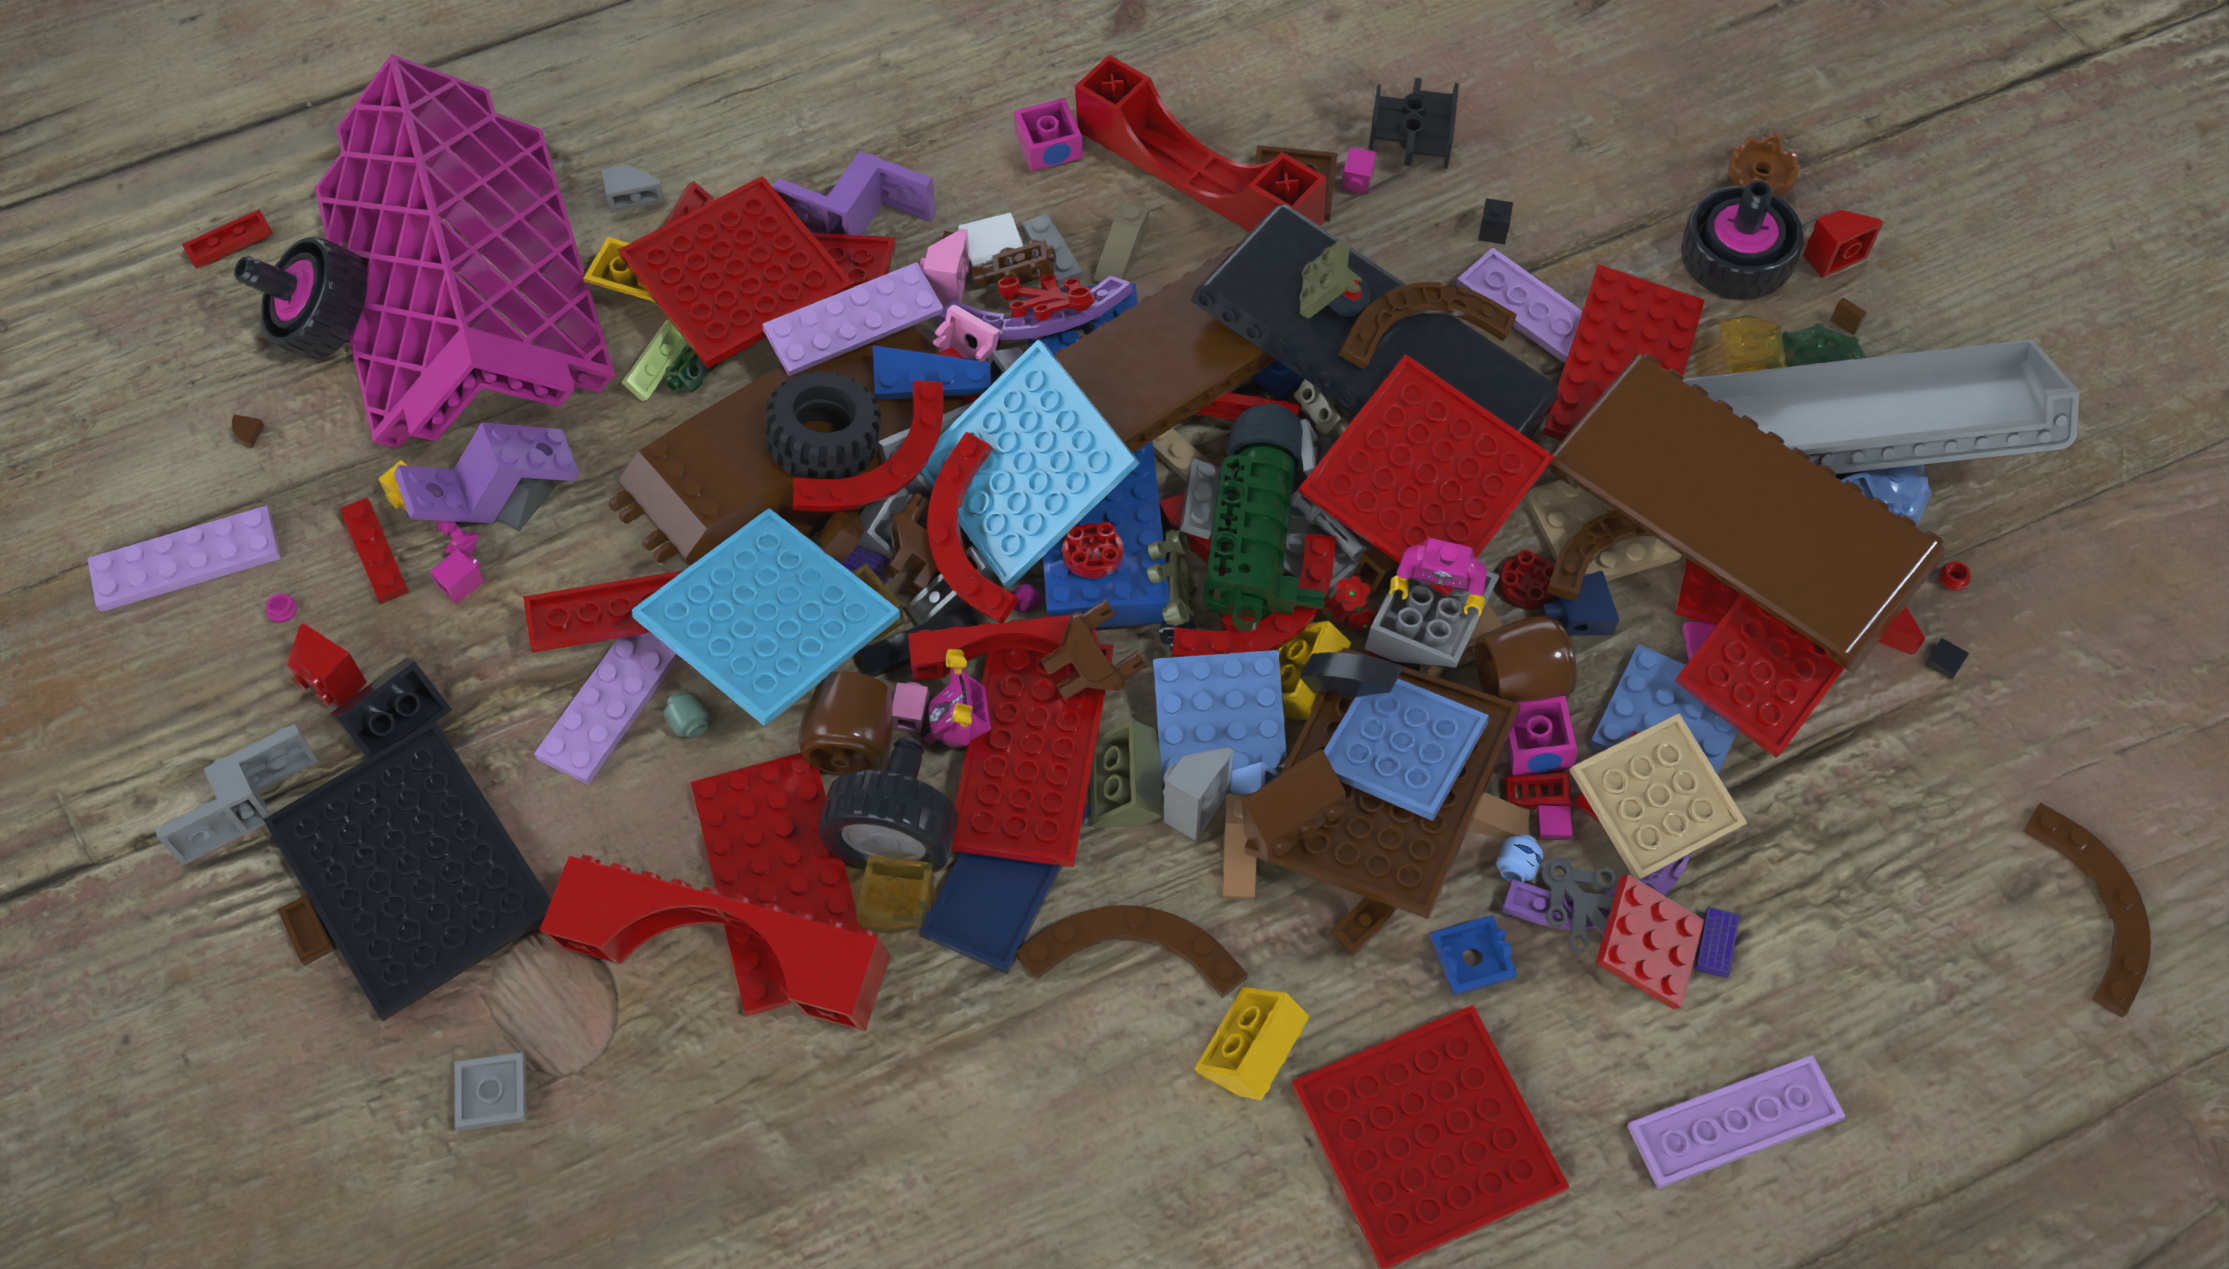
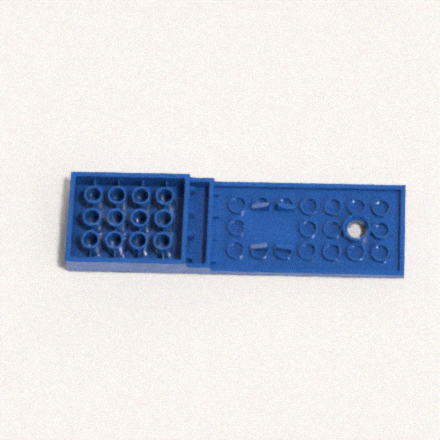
M1131 283L1133 293L1106 311L1100 318L1092 319L1065 331L1045 335L1039 340L1047 346L1053 355L1061 348H1067L1080 338L1077 330L1088 329L1093 332L1104 322H1110L1124 310L1138 305L1136 283ZM1086 286V287H1089L1090 290H1091V289L1094 288L1095 286ZM1064 287L1059 288L1061 292L1065 293ZM1034 307L1028 308V313L1033 312ZM1028 338V349H1029L1038 339H1035V340H1034V339ZM1153 441L1133 453L1140 464L1075 525L1111 523L1123 542L1124 554L1120 566L1113 573L1101 578H1084L1074 574L1068 569L1063 560L1062 547L1067 534L1063 536L1043 556L1047 616L1057 617L1071 615L1075 612L1084 613L1102 602L1103 599H1106L1116 616L1111 617L1095 628L1161 624L1165 621L1162 610L1169 603L1167 577L1165 581L1153 584L1147 573L1149 566L1158 563L1161 565L1166 564L1165 558L1154 561L1148 552V544L1158 540L1163 542Z

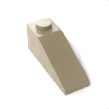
M1123 202L1113 221L1093 277L1094 284L1098 285L1110 275L1122 280L1125 279L1149 232V209Z

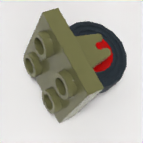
M1340 239L1333 246L1326 248L1313 262H1309L1304 267L1302 272L1303 286L1300 294L1301 315L1309 319L1326 305H1329L1338 314L1351 317L1356 316L1368 306L1370 301L1369 287L1362 275L1354 268L1348 266L1350 244Z

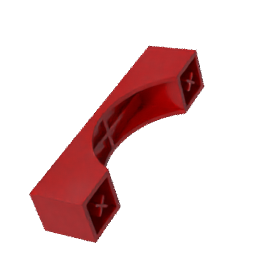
M1108 54L1074 86L1077 125L1081 134L1245 230L1251 232L1278 204L1290 206L1318 226L1324 223L1327 177L1283 152L1274 160L1259 165L1236 162L1217 154L1199 142L1176 120L1160 98L1150 77Z
M582 855L581 859L572 856L568 857L540 928V931L559 947L622 964L642 944L669 930L693 924H721L735 927L757 936L771 946L784 973L787 998L803 1015L866 1032L891 957L884 947V943L878 939L875 932L864 928H858L857 932L845 929L846 926L844 924L829 919L826 920V923L814 921L813 916L800 911H795L794 915L783 913L781 907L770 903H764L763 907L753 905L752 900L740 895H733L732 899L723 897L720 891L709 887H703L702 891L691 888V884L679 879H672L670 883L660 880L661 877L649 871H642L641 875L630 872L631 869L619 863H612L611 867L602 865L599 859L589 855Z

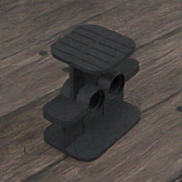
M1415 78L1413 93L1408 94L1404 99L1380 96L1381 84H1378L1369 150H1373L1374 139L1399 142L1400 146L1406 149L1404 165L1411 166L1413 154L1444 157L1443 169H1448L1454 137L1459 83L1455 82L1453 94L1420 90L1422 78Z

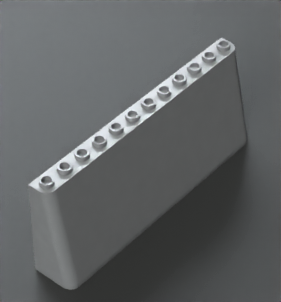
M2033 339L1683 379V382L1691 387L1693 384H1697L1708 392L1707 397L1715 402L1720 399L1729 404L1734 409L1733 413L1741 418L1744 415L1750 417L1758 423V429L1768 434L1771 431L1784 440L1783 445L1791 450L1795 447L1801 449L1810 456L1809 461L1818 467L1820 464H1824L1836 474L2061 450L2069 447L2077 437L2080 391Z

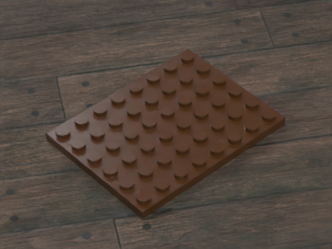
M1344 647L1340 652L1369 656ZM1401 666L1402 671L1398 679L1489 715V722L1435 819L1433 821L1340 782L1346 792V810L1338 819L1334 821L1329 820L1320 826L1314 835L1306 839L1302 838L1293 844L1287 853L1282 856H1275L1269 861L1266 860L1249 839L1244 846L1245 854L1429 919L1518 717L1520 704ZM1336 690L1320 693L1281 774L1318 750L1322 749L1324 751L1356 697L1343 699Z

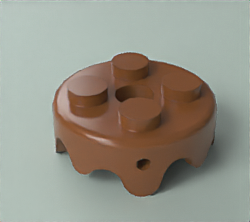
M1770 134L1762 140L1749 137L1740 147L1735 146L1729 161L1728 174L1734 186H1746L1753 181H1763L1770 186L1773 194L1780 197L1793 187L1801 165H1798L1796 151L1787 152L1782 147L1781 137L1777 134ZM1756 169L1767 171L1768 173L1762 174L1758 172Z

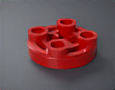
M1108 522L1074 526L1067 533L1062 547L1063 560L1068 569L1084 578H1101L1113 573L1120 566L1124 554L1122 539L1115 531V527Z
M1530 550L1519 551L1517 555L1509 558L1500 570L1498 586L1501 594L1509 603L1516 607L1527 610L1540 609L1542 604L1551 603L1555 595L1546 592L1555 565Z

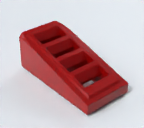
M1569 772L1505 776L1507 802L1524 809H1537L1538 805L1570 806L1572 810ZM1516 786H1522V798L1516 799ZM1529 786L1535 787V797L1529 798ZM1542 787H1548V797H1542ZM1555 787H1561V796H1555Z

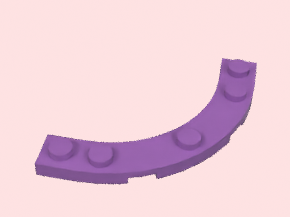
M1110 275L1091 289L1095 296V302L1090 305L1089 309L1076 311L1073 308H1066L1051 312V318L1045 321L1035 320L1034 312H1029L1023 317L1005 318L1003 313L983 311L956 300L943 308L942 314L935 317L937 323L941 325L945 322L947 309L955 304L999 329L998 339L1030 338L1035 340L1045 335L1074 328L1092 319L1100 318L1106 311L1133 293L1131 282Z
M1690 855L1639 881L1665 896L1680 878ZM1512 879L1502 913L1551 927L1546 922V914L1550 906V891ZM1617 887L1607 890L1601 895L1615 896ZM1564 894L1563 908L1566 910L1568 917L1559 929L1571 930L1573 901L1567 894ZM1598 908L1608 920L1610 910ZM1551 913V917L1554 921H1562V917L1559 913ZM1586 917L1585 930L1597 929Z

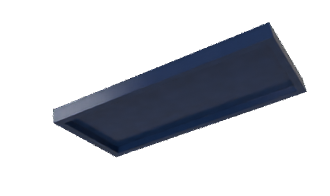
M1088 805L1085 806L1082 827L1090 813V806ZM961 852L919 930V936L1008 974L1017 957L1016 951L1022 947L1062 866Z

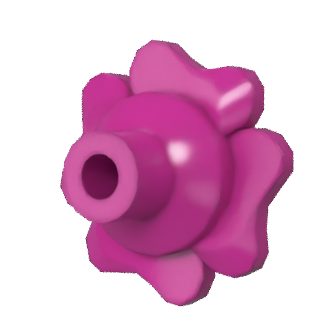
M459 526L449 530L452 539L445 548L446 553L451 554L458 549L465 556L473 553V550L477 549L476 543L480 537L479 534H474L473 531L468 533L462 532Z

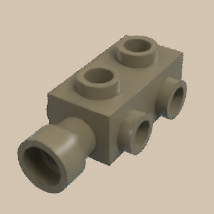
M1304 380L1299 390L1293 395L1300 403V410L1315 421V428L1320 434L1325 437L1339 438L1353 421V414L1329 395L1326 398V393L1307 380Z

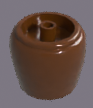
M1545 615L1533 616L1515 621L1477 638L1475 644L1476 666L1484 693L1515 703L1539 701L1560 696H1566V699H1568L1570 693H1573L1577 680L1575 656L1569 636L1563 625L1557 620H1553Z
M848 671L830 672L825 679L816 685L802 717L798 743L804 759L813 767L836 776L853 771L880 769L888 759L892 745L893 698L891 689L882 681L862 673Z

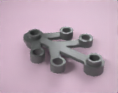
M1554 857L1549 859L1542 868V878L1551 888L1550 906L1546 914V922L1553 928H1559L1566 922L1568 915L1563 908L1565 891L1573 901L1571 936L1567 941V945L1573 953L1580 954L1588 948L1590 943L1589 937L1585 934L1586 917L1604 935L1608 920L1598 908L1611 910L1615 896L1586 893L1576 883L1595 884L1599 889L1607 890L1615 883L1616 875L1609 868H1602L1598 872L1574 869L1568 860ZM1554 869H1562L1564 877L1556 876ZM1600 875H1607L1610 883H1603L1600 880ZM1551 913H1559L1562 917V921H1554L1551 917ZM1573 938H1580L1584 946H1575Z

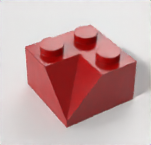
M1841 209L1831 214H1823L1815 222V227L1807 241L1808 244L1803 256L1822 278L1867 259L1883 225V221L1880 218Z
M302 623L299 626L287 666L294 675L291 678L292 681L305 691L308 688L315 691V696L324 704L329 706L333 703L337 707L341 706L367 683L365 677L348 651L308 625Z

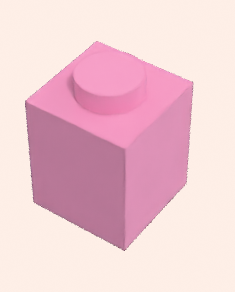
M916 682L897 683L892 704L893 730L921 734L920 730L924 727L929 705L928 687Z

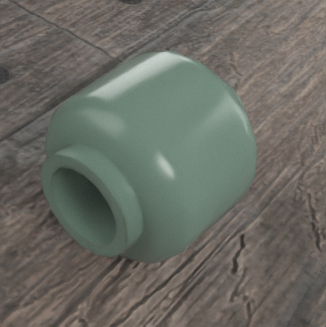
M677 692L667 700L668 705L664 710L663 716L678 737L693 739L707 730L710 712L696 693L689 692L683 694V692Z

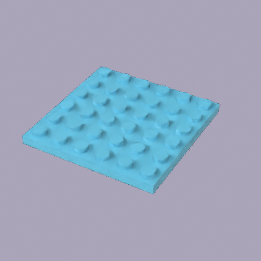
M1038 339L939 436L935 449L921 473L933 488L941 468L966 431L991 445L992 451L973 477L965 493L962 507L958 511V523L1003 585L1010 588L1134 470L1140 462L1047 346Z
M768 508L633 608L632 617L765 727L825 679L830 672L836 670L900 618V610Z

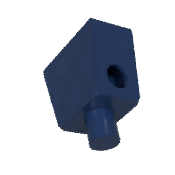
M1597 571L1584 576L1576 602L1554 596L1553 603L1541 605V615L1549 616L1553 620H1559L1568 636L1614 635L1619 622L1603 571Z

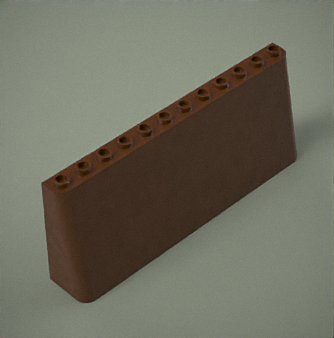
M1238 244L1226 248L1217 257L1206 260L1199 268L1194 271H1188L1176 282L1165 285L1161 291L1152 296L1145 297L1138 305L1124 310L1110 322H1104L1095 331L1081 336L1075 343L1067 348H1061L1054 355L1132 454L1277 361L1191 302L1196 288Z
M1644 353L1643 356L1636 354L1552 451L1551 454L1554 458L1548 465L1551 472L1573 488L1581 487L1824 649L1828 658L1854 674L1943 558L1945 548L1942 546V543L1944 541L1931 531L1923 533L1915 528L1916 523L1906 515L1900 514L1896 516L1888 511L1889 506L1879 498L1873 497L1871 500L1861 494L1863 490L1849 480L1845 483L1835 477L1836 473L1828 466L1820 464L1818 467L1810 462V456L1801 449L1795 447L1791 450L1783 445L1784 440L1771 431L1768 434L1758 429V423L1746 415L1742 418L1733 413L1734 409L1720 399L1715 402L1707 397L1708 392L1699 385L1693 384L1691 387L1683 382V376L1675 370L1669 368L1666 371L1659 367V362L1653 356Z

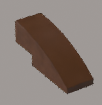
M857 510L835 512L821 531L823 551L842 563L861 542L860 536L865 531Z

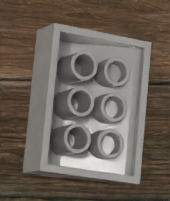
M1486 571L1484 594H1482L1485 598L1484 608L1499 578V575ZM1411 578L1408 579L1409 588L1406 599H1402V590H1394L1392 596L1388 592L1370 627L1365 650L1391 661L1457 667L1480 616L1478 617L1479 611L1475 607L1470 606L1468 613H1464L1463 609L1467 597L1471 593L1454 589L1447 598L1426 582Z

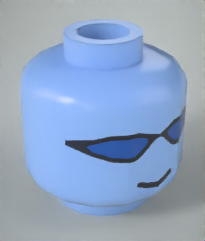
M1526 834L1511 836L1505 839L1496 865L1505 880L1511 882L1514 879L1524 883L1535 878L1544 854L1533 837Z

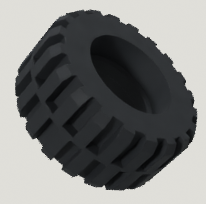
M813 370L811 374L799 373L795 375L794 379L790 377L783 381L781 386L774 389L771 393V398L768 399L765 422L766 448L777 465H783V470L791 475L795 473L799 475V478L842 479L843 477H854L858 474V470L863 471L870 465V461L874 459L877 452L881 426V411L877 405V400L871 392L867 393L868 389L862 383H855L854 379L848 375L842 377L838 375V372L829 371V373H821V370ZM814 420H823L841 426L843 430L821 433L810 430L802 424Z

